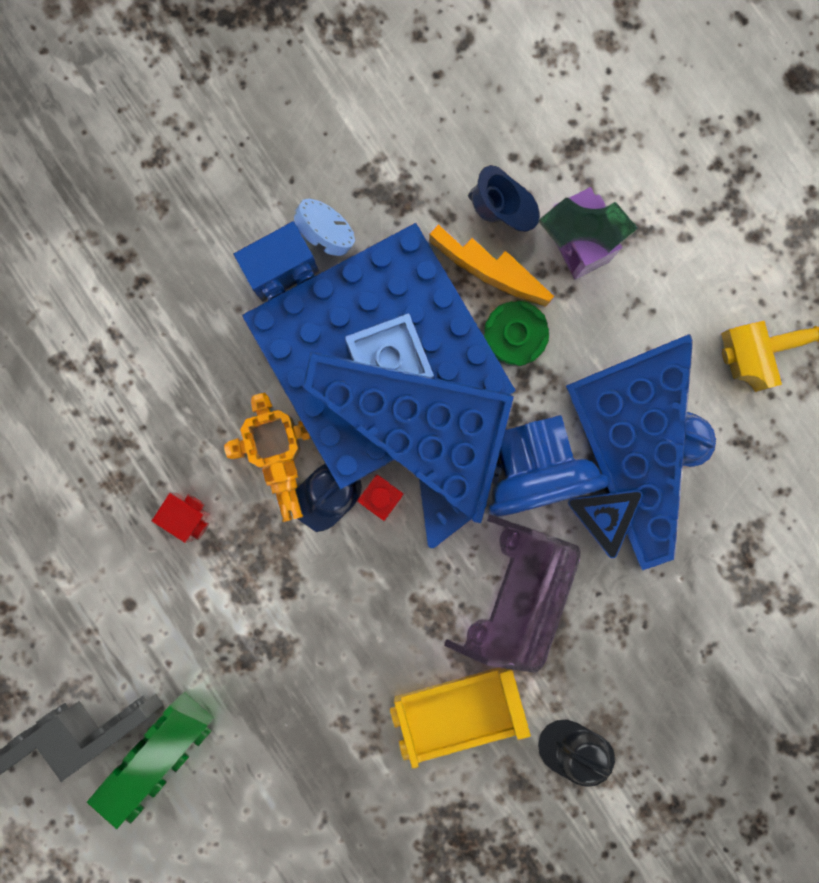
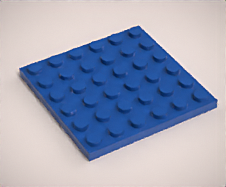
M417 223L404 228L242 315L340 490L395 461V459L304 389L303 383L310 352L353 361L345 341L346 336L409 313L433 372V378L510 395L516 391Z

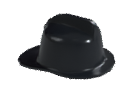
M556 720L548 724L541 732L538 741L539 754L544 764L552 771L585 787L601 784L612 773L615 765L614 750L610 743L597 733L570 720Z

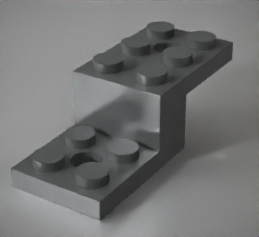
M157 694L148 700L143 695L117 714V716L115 715L98 728L80 701L70 707L63 703L0 749V775L35 749H38L62 782L147 720L164 704Z

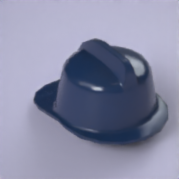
M489 165L481 170L477 185L468 194L480 218L493 223L503 221L517 231L528 232L533 230L539 223L540 218L539 207L533 195L497 166Z
M326 464L318 467L296 490L303 517L297 519L315 532L328 530L356 504L361 495V480L340 490Z

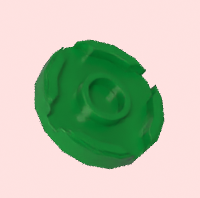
M526 301L506 302L490 313L484 326V338L499 362L507 366H524L534 362L544 352L549 342L548 322L545 315L536 306Z

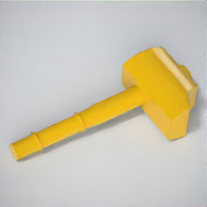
M765 320L728 329L721 333L725 347L722 349L724 363L726 365L729 364L733 379L747 382L755 392L780 386L782 382L774 353L804 346L815 341L819 342V327L814 326L813 328L796 330L772 337L768 335Z

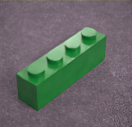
M186 692L182 693L162 713L163 715L144 734L145 737L131 749L122 760L123 762L120 766L118 765L86 802L116 830L125 820L131 824L145 808L140 804L141 801L148 794L154 798L164 787L167 781L162 777L170 768L175 773L190 757L185 753L192 743L199 746L211 733L212 730L207 726L214 717Z

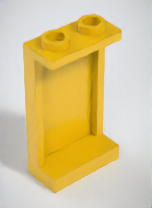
M510 665L395 696V707L390 708L393 725L395 728L401 726L404 737L403 740H399L402 758L404 761L410 759L412 769L418 768L419 763L515 735L518 740L531 737Z

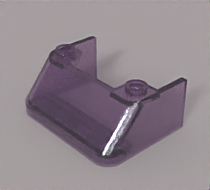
M489 514L487 521L505 527L499 540L502 553L511 557L490 619H479L473 623L468 629L466 642L446 639L444 646L487 666L535 673L543 667L547 660L580 562L581 551L578 545Z

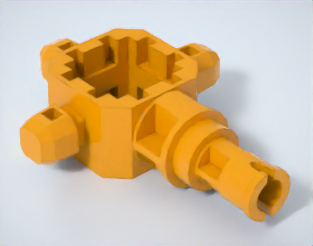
M266 393L254 395L251 398L253 413H257V416L247 418L240 428L243 440L236 438L224 445L226 456L229 459L245 458V454H247L250 463L262 468L266 486H270L272 494H276L282 522L301 518L303 514L295 488L298 487L296 478H299L294 460L301 451L299 439L302 438L305 441L311 438L301 421H298V425H294L293 418L282 411L276 410L271 412L270 409L273 408V405ZM282 421L289 442V451L261 458V455L258 454L253 429L268 423Z

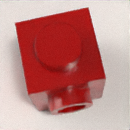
M169 493L151 521L184 543L192 542L194 538L199 540L209 526L206 519L210 513L203 510L205 504L190 494L185 498L179 493Z

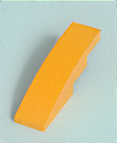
M439 224L429 234V242L455 264L483 282L512 296L544 307L554 298V295L507 251L496 260L473 238L462 247Z

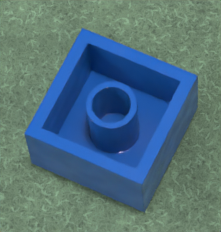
M294 221L233 253L252 290L262 302L277 297L286 292L285 289L295 284L299 285L319 272L315 259Z

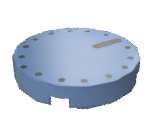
M310 198L302 200L296 208V214L294 215V222L300 233L312 245L316 246L320 243L326 247L323 251L327 254L336 256L346 254L355 242L354 232L347 221L337 211L319 200Z

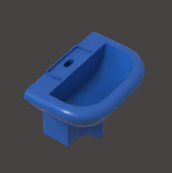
M562 415L527 423L505 430L499 452L502 465H504L505 478L499 481L493 488L492 503L488 506V512L496 517L506 516L606 488L610 482L609 477L601 474L598 467L592 461L574 459Z

